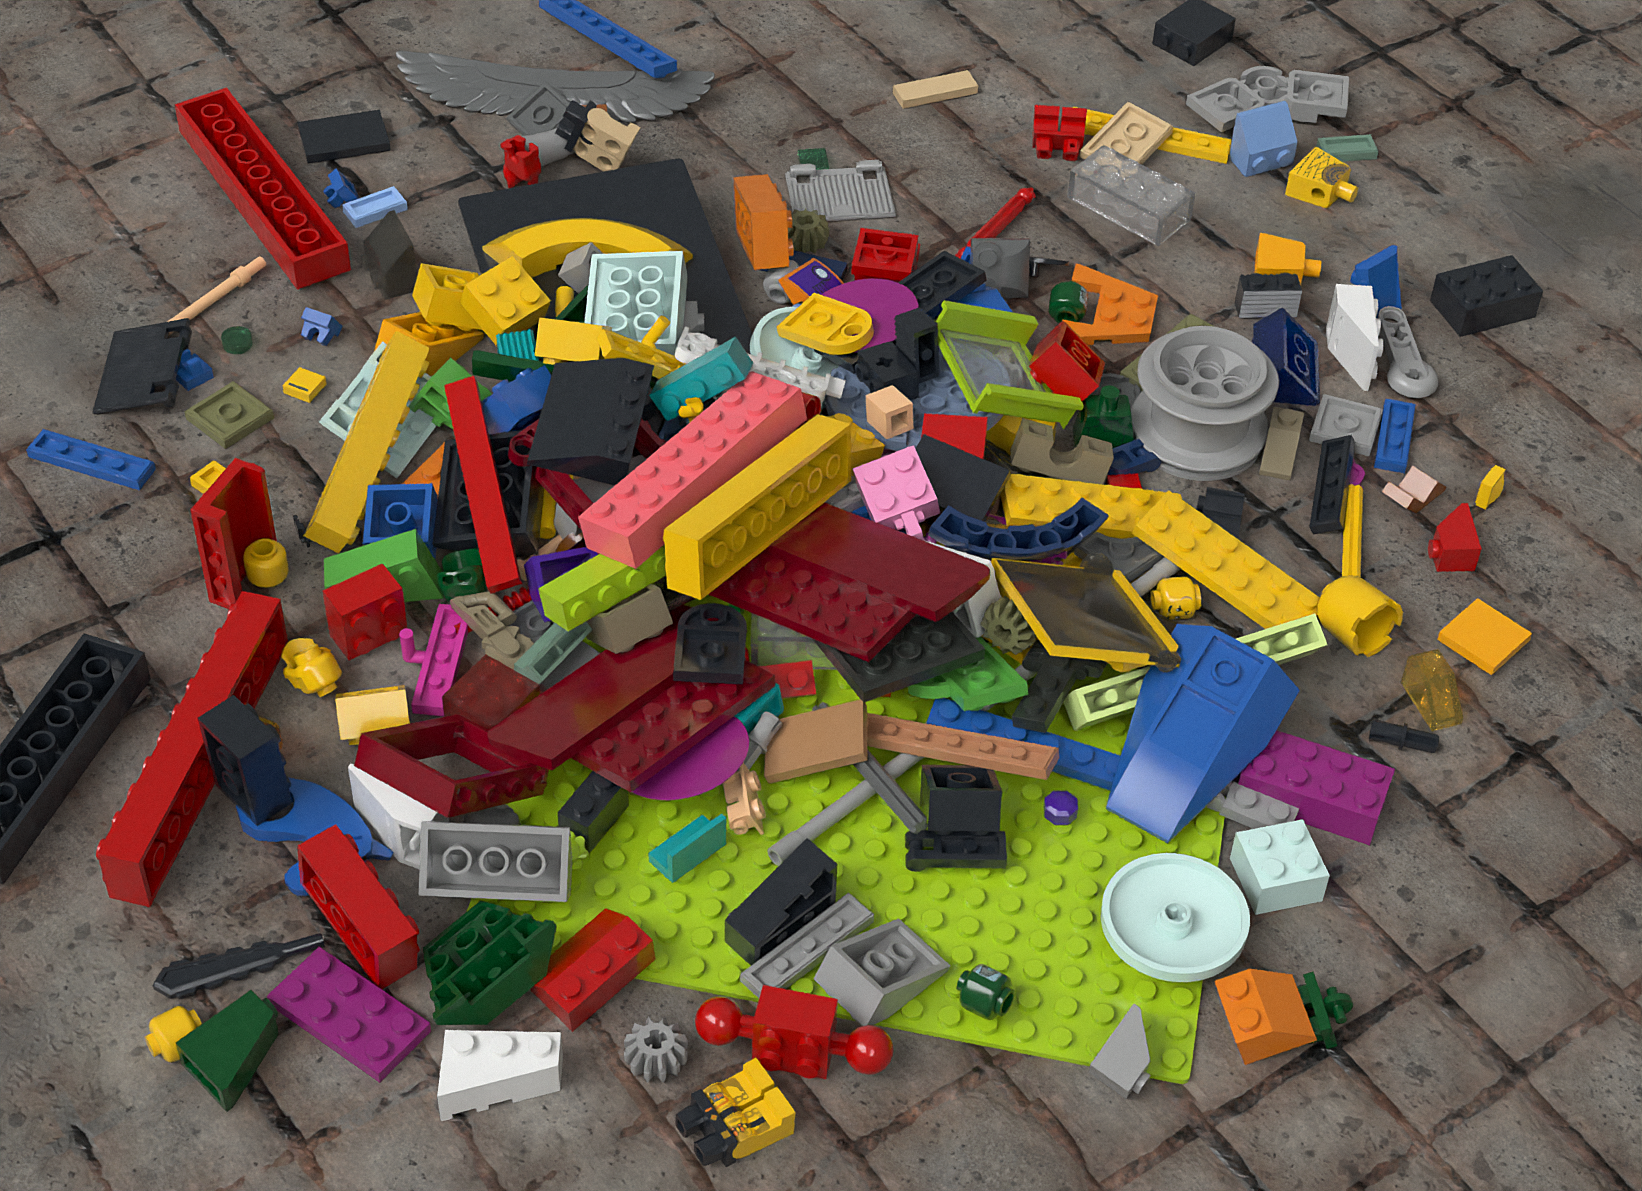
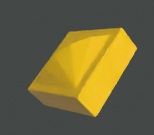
M1497 465L1491 468L1480 484L1475 501L1477 506L1486 510L1489 504L1500 496L1504 486V473L1506 469Z

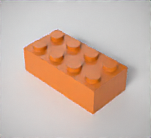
M768 174L733 177L736 233L754 270L789 267V256L794 254L792 238L788 239V228H792L791 210H787L786 201H782L781 192H777L776 183L771 182Z

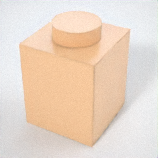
M893 385L865 395L867 422L885 439L914 429L913 403Z

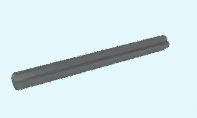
M822 702L819 706L815 705L812 711L827 708L830 706L829 704ZM868 750V760L853 765L910 832L918 834L921 830L925 831L928 827L926 823L927 817Z

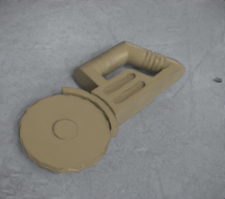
M489 591L451 599L450 605L452 609L483 640L482 649H485V659L489 666L497 669V671L514 672V664L534 644L530 638L520 634V627L509 626L516 621L517 615L495 593L490 594ZM485 605H488L498 616L496 617Z

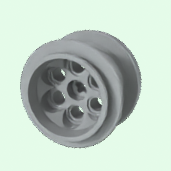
M1194 326L1183 328L1153 341L1143 351L1138 363V379L1143 391L1136 397L1131 408L1133 440L1140 439L1144 443L1143 447L1149 453L1153 452L1161 460V465L1158 469L1184 479L1196 481L1221 480L1238 475L1251 467L1259 458L1267 440L1269 425L1264 411L1272 404L1278 391V374L1270 358L1244 336L1219 327Z

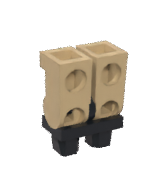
M572 100L555 131V134L567 140L564 149L569 152L574 150L579 157L603 172L618 169L625 159L640 127L630 122L628 127L611 118L605 110L596 108L597 104L589 101L587 106L584 107Z

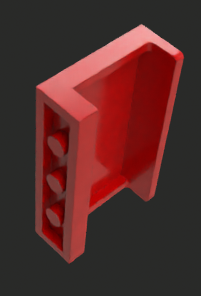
M235 458L190 509L209 602L229 609L232 603H236L242 592L241 581L246 576L243 559L245 549L259 539L265 538L277 541L265 470L255 463H249Z

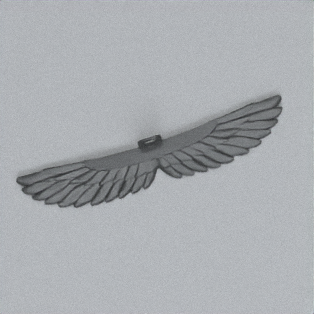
M401 50L396 52V57L403 62L398 64L399 70L403 74L409 75L405 79L411 84L419 85L416 87L417 91L431 94L429 96L431 100L446 102L448 107L465 106L464 109L468 112L481 111L482 114H492L497 111L499 116L514 111L547 81L569 102L574 100L580 105H587L589 101L597 105L607 104V113L618 122L621 120L626 123H635V117L654 121L656 119L655 116L671 117L673 116L672 111L688 109L687 104L700 101L701 97L698 95H703L711 89V85L705 83L711 82L715 78L714 72L682 71V69H677V71L668 73L663 78H653L644 71L636 70L569 71L497 64L475 59L471 60L432 52L420 53Z

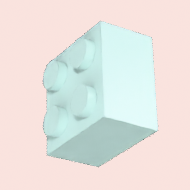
M1303 819L1236 832L1230 860L1255 915L1323 901L1330 875Z

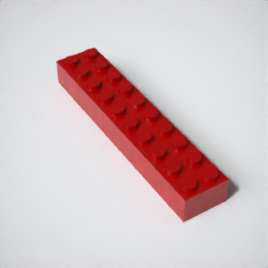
M227 87L175 104L180 133L297 290L351 270L346 240Z
M242 591L236 603L230 605L227 619L222 628L219 627L216 630L214 643L209 652L203 654L200 668L195 677L189 679L182 701L174 706L167 728L159 733L156 748L151 756L146 757L140 777L136 783L131 784L124 806L121 811L118 810L115 813L109 833L106 838L100 840L97 846L96 858L100 863L102 879L106 884L109 898L151 907L215 785L198 717L232 695L238 698L244 705L248 703L255 709L281 659L283 647L288 643L281 599Z

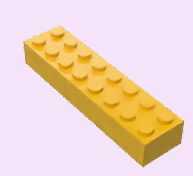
M817 414L664 529L663 535L667 588L702 600L765 550L771 543L851 482V424Z

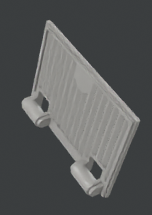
M863 160L856 162V168L816 170L815 165L797 164L790 166L789 172L785 173L792 213L794 209L804 211L806 208L810 212L817 210L818 215L826 216V221L896 217L882 161ZM875 171L877 179H864L863 172ZM809 175L810 183L797 184L796 176Z

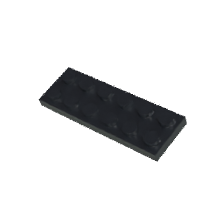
M944 250L898 283L913 292L918 302V308H922V311H925V314H928L933 319L942 312L941 304L944 300L951 302L959 301L986 282L987 278L984 270ZM814 349V352L851 373H856L855 365L858 364V352L831 355Z

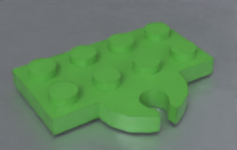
M980 636L975 638L985 648L983 660L908 686V693L925 699L951 697L963 711H978L987 705L999 702L1008 703L1018 697L1028 695V683Z

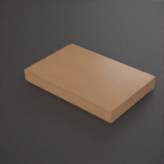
M860 699L779 719L783 725L766 747L768 751L765 754L764 777L770 784L867 761L866 703H863Z

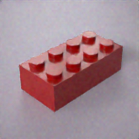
M335 824L297 845L300 883L374 985L384 989L416 970L417 953L420 951L417 944V935L420 934L419 928L410 915L404 916L398 908L399 902L394 892L389 887L384 889L380 884L378 873L369 860L364 862L360 857L358 846L353 837L348 833L344 835Z

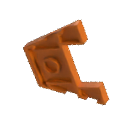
M1075 263L1071 281L1083 286L1087 292L1099 293L1100 295L1093 324L1064 321L1087 345H1094L1095 340H1111V344L1149 342L1158 295Z

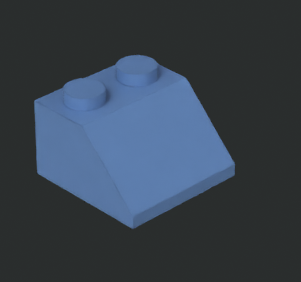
M1286 101L1237 113L1229 159L1245 177L1293 164L1297 138Z

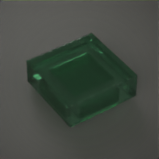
M825 148L798 150L799 164L815 165L816 170L829 169Z

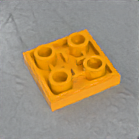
M1477 598L1439 632L1437 640L1480 669L1493 675L1530 641L1532 633Z

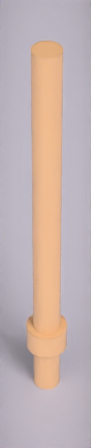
M259 256L245 267L239 266L230 273L228 279L169 321L185 318L193 319L237 286L243 287L250 282L251 276L266 266L265 260Z

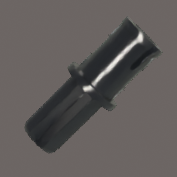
M1374 718L1368 740L1399 746V750H1402L1404 746L1429 753H1435L1439 744V736L1437 734L1407 728V723H1404L1403 726Z

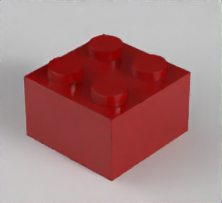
M383 563L323 590L329 635L349 661L400 638V631L407 628L403 589Z

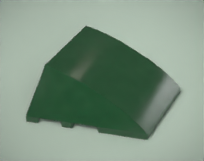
M480 900L423 947L426 974L431 980L432 990L429 992L430 999L434 1002L435 1012L432 1013L434 1022L437 1025L489 1024L547 975L557 928L556 924L547 919L544 922L537 921L532 915L526 913L522 916L513 914L509 908Z

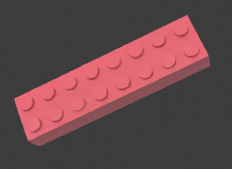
M753 371L749 372L744 380L736 383L578 516L587 549L635 569L638 568L665 544L663 535L664 529L788 437L807 420L801 388Z

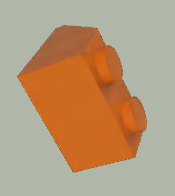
M1247 969L1214 981L1245 1065L1317 1041L1292 974Z

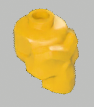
M310 638L293 639L285 644L281 658L285 661L287 667L283 669V674L294 688L301 689L306 694L316 692L319 697L337 688L335 682L341 677L342 671L330 649L326 647L319 648L318 644H315L313 639Z

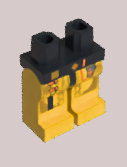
M754 1058L743 1064V1071L722 1082L711 1084L703 1091L700 1089L692 1093L691 1104L676 1114L675 1124L681 1135L685 1138L698 1131L703 1133L705 1137L694 1142L695 1154L703 1166L721 1160L725 1167L736 1163V1159L746 1157L794 1134L796 1112L779 1088H774L773 1080L758 1059Z

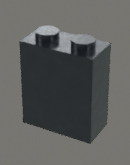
M1187 0L1155 22L1152 44L1195 66L1232 40L1236 18L1203 0Z

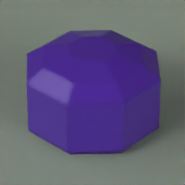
M1052 791L1044 799V818L1054 825H1069L1077 818V798L1068 791Z

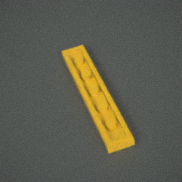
M1087 109L1084 133L1095 136L1114 115ZM1173 127L1172 134L1157 149L1227 164L1232 139Z

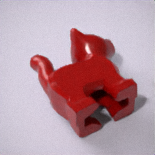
M520 135L507 139L500 144L505 153L503 175L507 180L508 188H513L523 180L528 181L527 185L537 184L542 166L539 159V147L529 143V152H527L525 149L526 139Z

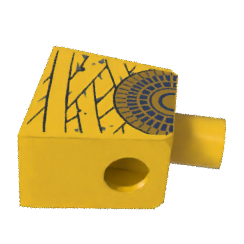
M1315 147L1289 172L1285 195L1323 208H1329L1338 198L1350 203L1353 202L1359 188L1348 183L1351 169L1347 164Z

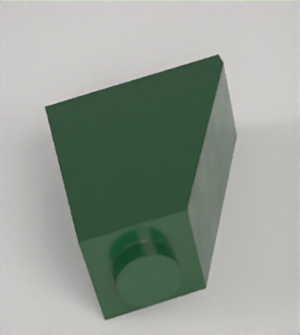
M252 990L176 1042L182 1066L226 1112L234 1107L279 1035L276 1018L278 1017L276 1008L267 998L261 1000Z

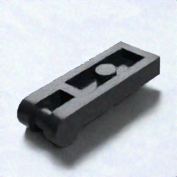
M921 830L918 834L908 831L904 836L905 848L908 850V853L905 855V866L910 871L917 872L925 868L1006 869L1005 831H989L987 835H973L968 831H954L950 835H939L933 831ZM925 847H933V850H923V849H924Z

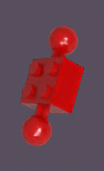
M767 985L762 986L755 1016L744 1015L740 1007L733 1000L721 996L712 997L703 1002L695 1016L696 1030L705 1042L715 1046H723L733 1042L738 1036L752 1039V1059L757 1058L765 1070L795 1073L809 1079L815 1077L827 1079L832 1054L846 1057L847 1062L855 1071L865 1075H873L883 1071L890 1064L894 1052L890 1036L878 1026L864 1025L856 1028L850 1035L836 1032L838 999Z

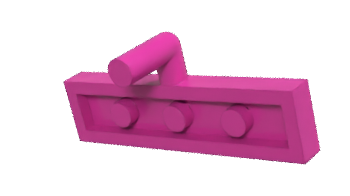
M439 604L426 651L415 650L414 636L411 629H403L399 635L403 660L407 663L422 664L411 703L412 713L446 717L468 636V624L452 609L451 605ZM461 622L457 635L454 625Z

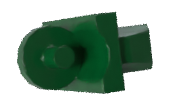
M1314 971L1303 974L1306 984L1299 985L1297 988L1305 1010L1314 1009L1315 1015L1308 1017L1317 1041L1311 1043L1324 1040L1327 1049L1336 1047L1338 1045L1329 1017L1335 1018L1337 1024L1345 1023L1347 1021L1345 1014L1353 1008L1352 998L1349 994L1338 993L1336 987H1329L1326 990L1327 997L1323 999Z

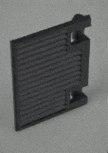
M189 318L114 331L92 413L100 414L163 403L166 407H172L175 404L179 389L176 377L182 353L184 350L189 349L192 336ZM178 331L179 337L168 338L169 332ZM164 385L166 387L165 391L154 393L155 386Z

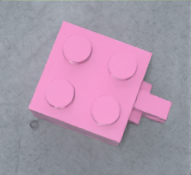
M914 445L853 468L857 488L871 520L897 531L905 529L907 535L924 540L919 523L940 514L938 499Z

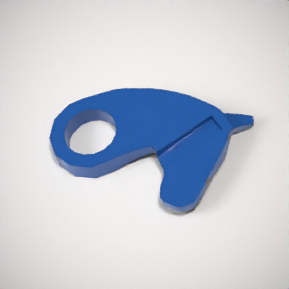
M288 777L291 782V787L289 788L290 796L294 805L292 810L281 819L264 821L256 826L236 806L243 832L258 841L305 842L336 824L344 835L348 833L353 837L359 849L358 854L363 861L366 859L389 861L394 853L383 844L372 839L367 825L345 800L310 781ZM298 861L286 872L285 884L292 894L306 897L309 894L300 883Z

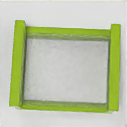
M945 300L942 302L943 310L936 320L938 323V346L973 413L977 414L979 411L1047 422H1059L1064 430L1076 410L1081 411L1084 405L1079 397L1054 394L1045 383L1043 385L1039 384L1030 374L1029 364L1032 355L1026 344L1039 325L1034 316Z

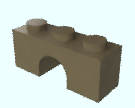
M1022 418L1010 449L1011 465L1016 466L1022 471H1035L1053 479L1103 485L1114 459L1112 443L1082 435L1076 448L1068 452H1059L1052 448L1054 442L1052 426Z

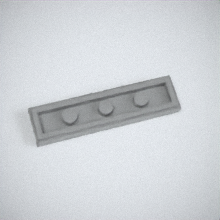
M847 893L740 974V982L758 998L760 997L763 985L787 989L821 963L832 945L856 936L874 922V914L850 893Z

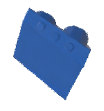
M1391 245L1355 265V270L1351 275V284L1372 286L1373 299H1378L1376 318H1378L1379 311L1384 307L1392 306L1402 310L1398 273V248L1396 245Z

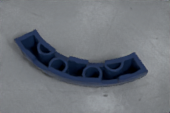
M1081 498L1069 510L1045 525L1035 527L1034 524L1009 526L1008 529L989 527L987 522L967 516L948 505L930 527L928 536L951 549L987 560L998 558L1035 561L1059 555L1083 543L1108 519L1109 515L1084 498Z

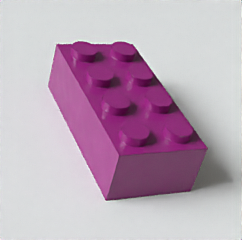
M1276 730L1266 749L1241 772L1238 784L1299 808L1295 821L1303 819L1307 825L1370 846L1395 769Z

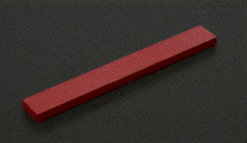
M471 376L446 384L444 388L487 589L492 594L520 585L522 581L478 382L475 376Z

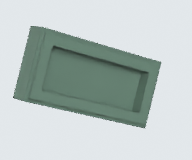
M1370 134L1318 138L1316 147L1341 162L1377 159L1378 149Z

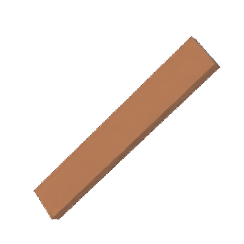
M867 713V746L1044 780L1048 779L1060 758L1059 748Z

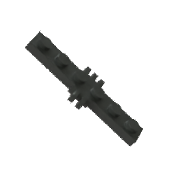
M1085 592L1075 610L1100 625L1107 627L1118 606L1110 596ZM1062 635L1057 639L1062 646L1080 647L1077 644L1067 642ZM1035 640L1032 648L1022 661V666L1026 670L1038 673L1028 688V695L1023 696L1012 715L1013 727L1046 733L1076 679L1083 680L1086 676L1098 678L1108 663L1103 660L1050 656L1040 640Z

